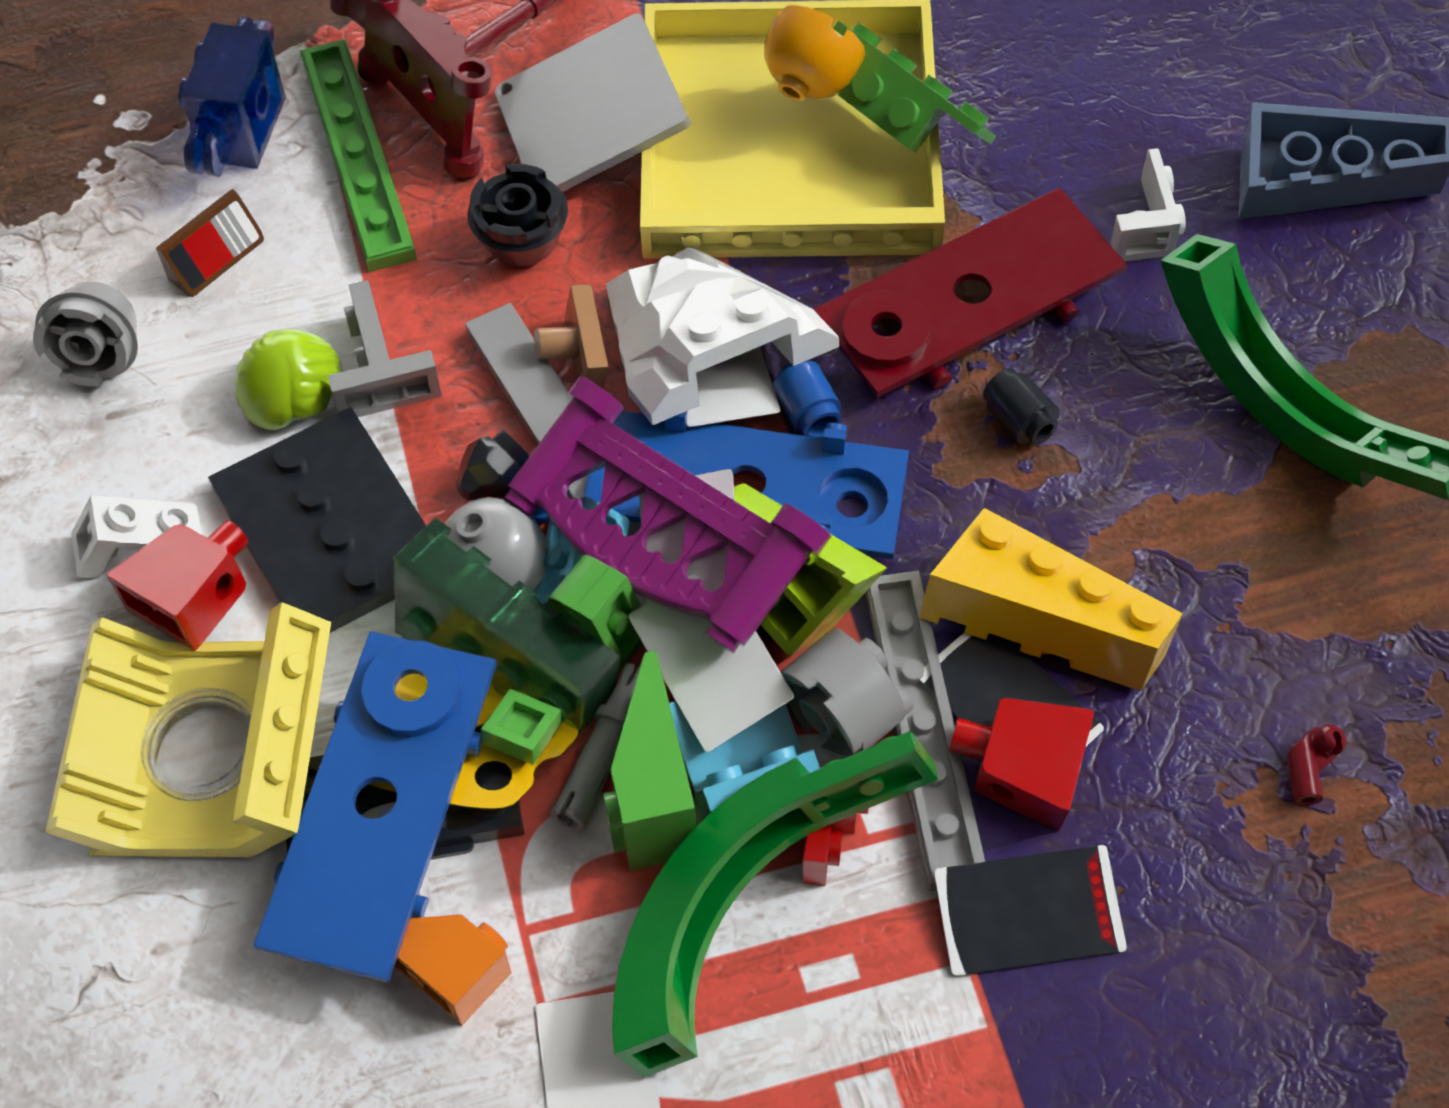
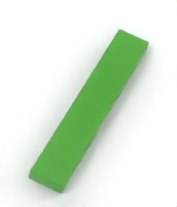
M346 39L300 50L368 271L373 272L417 260L415 248Z

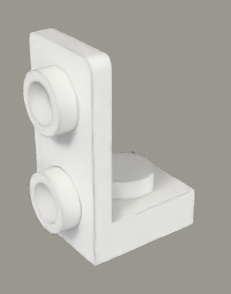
M1158 148L1147 150L1141 178L1150 211H1134L1129 214L1116 215L1110 245L1124 261L1166 257L1175 250L1178 235L1185 232L1184 209L1181 204L1175 205L1172 195L1174 189L1173 173L1170 166L1163 165Z
M90 495L71 532L78 577L100 578L110 558L117 556L119 548L141 549L174 525L184 524L202 534L196 505L183 502Z

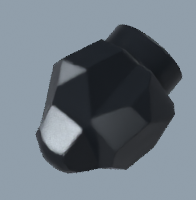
M503 428L493 438L488 436L475 440L467 446L461 460L457 479L458 493L464 499L473 501L486 494L497 497L509 492V483L530 455Z

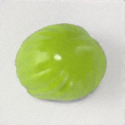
M299 329L269 331L252 343L251 347L243 353L242 359L237 365L234 377L237 403L250 422L268 430L284 429L293 421L316 416L326 410L332 396L328 375L343 372L340 357L327 341L313 333Z

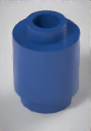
M804 361L795 366L788 363L779 371L772 388L796 432L803 433L804 436L823 438L827 423L841 424V403L816 362Z

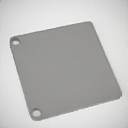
M635 13L503 81L495 90L496 98L521 163L543 169L546 172V178L558 186L562 192L687 129L691 123L649 29L639 13Z

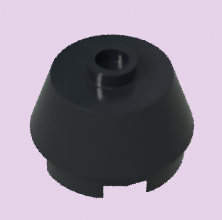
M509 164L505 166L506 173L494 176L486 183L481 178L475 184L470 196L467 218L473 234L495 259L507 265L528 266L545 259L554 250L567 220L568 204L563 192L546 178V172L543 169L528 164Z

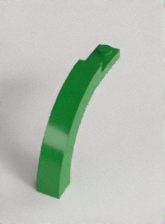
M1196 234L1160 260L1176 307L1202 355L1233 396L1276 438L1317 467L1362 488L1375 477H1380L1449 501V442L1375 418L1342 400L1314 378L1280 341L1258 307L1245 278L1235 243Z
M911 731L899 736L885 738L877 743V745L844 759L830 761L822 768L813 772H809L797 757L787 761L740 788L718 805L692 830L655 878L629 931L619 963L614 990L612 1033L615 1056L643 1078L698 1057L694 1025L698 981L706 953L724 915L752 878L772 859L792 844L829 824L939 780L934 760Z

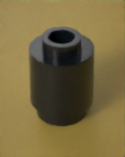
M1011 368L1005 369L996 374L987 383L983 391V398L987 402V410L1020 445L1043 443L1056 431L1058 426L1057 420L1060 414L1058 406L1027 374L1017 373Z

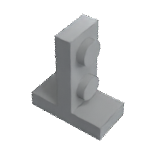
M369 281L349 284L348 287L353 305L343 308L351 338L361 335L364 345L354 347L359 368L328 375L338 413L352 407L357 417L441 397L442 393L431 350L390 360Z

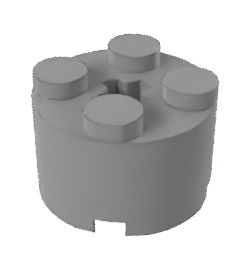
M839 628L828 631L781 671L782 676L794 694V698L786 703L788 711L806 734L815 728L828 739L820 747L836 760L844 759L872 747L899 724L914 707L908 694L900 686L893 683L883 669L888 665V660L878 645L868 638H864L858 643Z

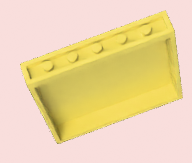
M930 0L645 4V23L691 123L687 129L642 151L640 232L643 259L662 258L667 255L672 257L688 247L696 248L713 258L923 255L943 245L945 214L939 124H936L915 153L839 97L838 94L822 99L805 98L803 101L787 97L778 89L779 83L770 74L764 58V42L779 10L782 13L787 5H799L812 8L834 18L830 26L832 29L838 20L852 30L859 22L881 38L877 48L886 55L894 48L914 62L917 66L912 74L924 82L928 75L935 78Z

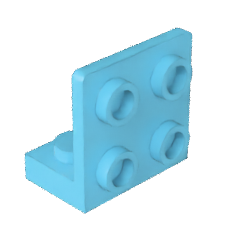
M676 701L669 703L685 769L702 815L712 812L736 791L762 774L796 757L809 772L820 769L814 750L803 753L786 704L712 751L706 752Z

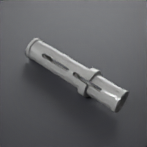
M626 664L623 667L622 674L607 703L600 705L594 715L596 725L563 791L550 811L551 816L565 826L570 827L572 820H574V829L583 830L585 828L591 810L610 775L640 666H638L635 675L633 674L635 670L634 664Z

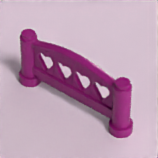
M580 376L567 393L571 398L570 402L509 483L508 487L510 490L505 498L530 516L534 514L537 508L539 510L544 509L558 530L582 556L590 555L626 575L634 593L678 612L709 620L711 626L706 631V634L734 654L740 645H746L810 554L819 556L832 536L809 516L787 503L783 504L771 523L626 433L613 424L623 411V405L600 386ZM605 467L601 501L595 508L585 510L582 500L579 498L568 499L567 490L573 482ZM645 493L641 527L636 534L624 536L622 527L619 524L607 525L606 516L610 509ZM686 519L683 550L677 561L664 563L660 551H647L646 542L652 534ZM728 545L725 579L719 589L707 591L702 579H688L687 570L693 561Z

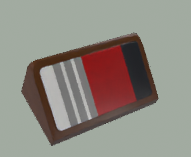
M231 189L157 246L156 250L168 280L185 294L193 297L264 241V236L238 193Z

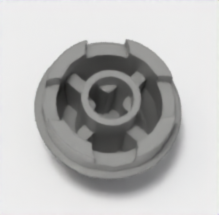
M90 281L78 283L48 299L38 310L33 333L35 350L39 357L45 353L53 364L62 369L60 374L62 379L82 386H100L106 378L125 372L135 361L138 351L134 308L121 292L109 285Z

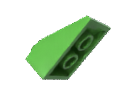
M656 650L644 653L611 767L614 792L603 794L614 853L626 851L630 871L667 863L674 851L696 827L695 806Z

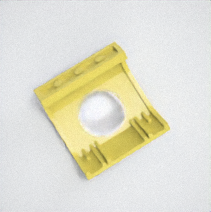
M281 602L269 612L265 641L203 642L194 651L181 642L161 640L103 617L91 624L45 833L90 847L89 856L253 857L297 834L331 622Z

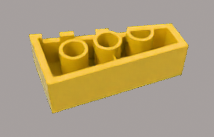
M984 508L930 574L919 618L936 624L939 623L940 617L966 625L964 632L966 634L987 640L990 633L1020 643L1019 651L1039 658L1041 654H1054L1069 659L1070 668L1142 691L1166 656L1183 613Z

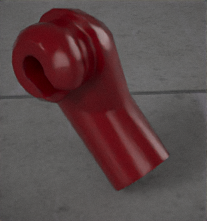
M1333 724L1314 727L1289 749L1287 764L1293 800L1296 805L1311 806L1323 801L1324 797L1319 773L1338 754L1342 753L1346 747L1345 734L1339 727Z

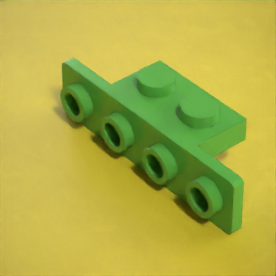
M838 20L833 29L842 36H844L847 28L851 30L864 45L866 53L858 72L846 88L839 92V97L915 153L944 113H947L984 141L992 144L997 136L984 127L989 120L986 115L966 101L959 109L947 100L952 94V90L931 75H928L924 82L912 74L917 66L914 62L894 48L886 55L877 48L881 38L859 22L852 30Z

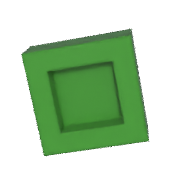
M509 689L481 729L482 744L534 765L561 725V709Z

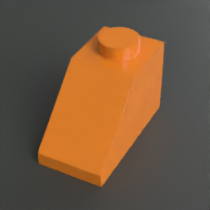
M462 914L410 918L394 965L396 970L461 1026L512 973L505 951L508 948V944L502 936L485 922L476 927Z

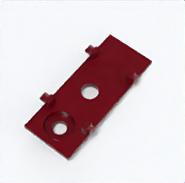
M1059 187L813 310L839 336L838 348L876 398L920 376L925 383L929 381L934 389L944 386L952 381V376L944 368L945 363L1047 311L1053 317L1058 316L1063 324L1078 317L1080 310L1074 305L1072 299L1126 272L1128 265ZM977 280L988 286L991 294L984 302L969 304L961 301L955 295L954 288L962 281ZM890 318L900 324L901 330L896 335L884 337L875 333L871 326L878 319Z

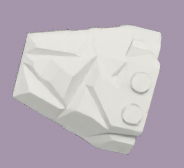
M688 247L672 257L668 255L662 257L658 263L627 270L606 283L614 328L619 341L621 361L624 364L628 393L652 425L700 406L696 373L771 341L793 366L839 347V336L812 308L696 248Z

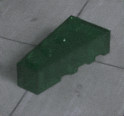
M435 517L394 556L395 633L401 635L403 639L427 641L439 647L495 659L497 666L490 685L497 693L504 697L509 689H512L561 709V724L565 723L579 730V735L594 719L598 707L605 705L618 682L620 656L564 613L560 612L553 618L545 612L541 602L536 597L535 591L520 580L512 587L487 568L491 563V558L475 546L466 552L447 538L450 535L451 528Z

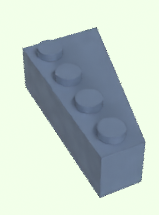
M1252 102L1241 142L1238 220L1441 194L1449 177V117Z

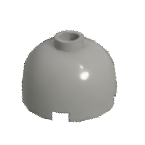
M486 497L468 502L455 510L446 520L437 541V564L447 585L456 598L476 609H482L479 604L489 605L496 603L499 608H504L528 596L544 578L547 567L543 562L546 557V550L550 553L549 542L533 516H530L509 500Z

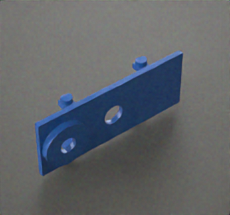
M622 411L613 423L693 475L731 469L733 475L741 471L757 473L766 484L764 491L761 492L763 495L782 506L784 503L795 507L821 525L828 533L863 554L893 560L909 450L845 442L847 426L838 423H827L823 438L716 423L689 427L687 426L688 411L655 425H652L643 413ZM605 467L589 474L584 497L588 496L600 503ZM639 495L612 508L614 511L626 516L629 521L641 523ZM846 497H857L865 502L867 511L859 517L850 518L838 511L837 503Z
M372 631L369 632L345 700L339 701L334 713V722L336 724L301 815L298 833L294 834L285 861L279 862L274 873V884L276 886L253 945L257 950L389 983L410 918H420L425 915L429 898L419 895L465 757L468 758V755L478 757L482 746L481 733L474 732L497 666L495 659L439 647L427 641H412ZM419 674L425 677L428 681L427 690L419 699L404 701L396 696V685L404 676ZM376 781L391 784L396 789L397 799L396 804L388 814L377 819H371L357 812L355 807L356 797L363 787Z

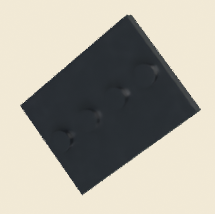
M352 407L208 476L210 484L229 518L248 538L249 544L246 547L279 604L283 602L330 621V633L442 575L437 564V541Z

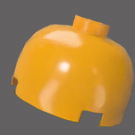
M787 5L782 13L779 10L768 30L764 42V58L770 74L779 83L778 89L787 97L797 101H803L805 98L822 99L833 97L846 88L858 72L865 58V48L858 37L848 28L844 36L830 28L834 18L825 13L805 6Z

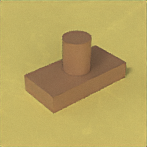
M571 285L564 317L566 327L536 328L537 359L573 358L576 378L578 379L580 376H583L603 389L608 363L591 285Z

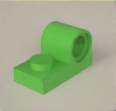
M583 555L547 600L560 617L589 636L603 663L621 672L623 667L643 645L629 619V614L641 607V604L626 575L590 555Z

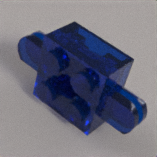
M239 16L236 25L211 22L204 41H200L197 44L194 64L188 77H184L179 86V103L185 108L190 122V134L183 150L185 168L188 172L200 175L206 172L209 176L221 177L225 165L258 169L286 99L273 52L274 30L269 20L258 18L253 21L250 17Z

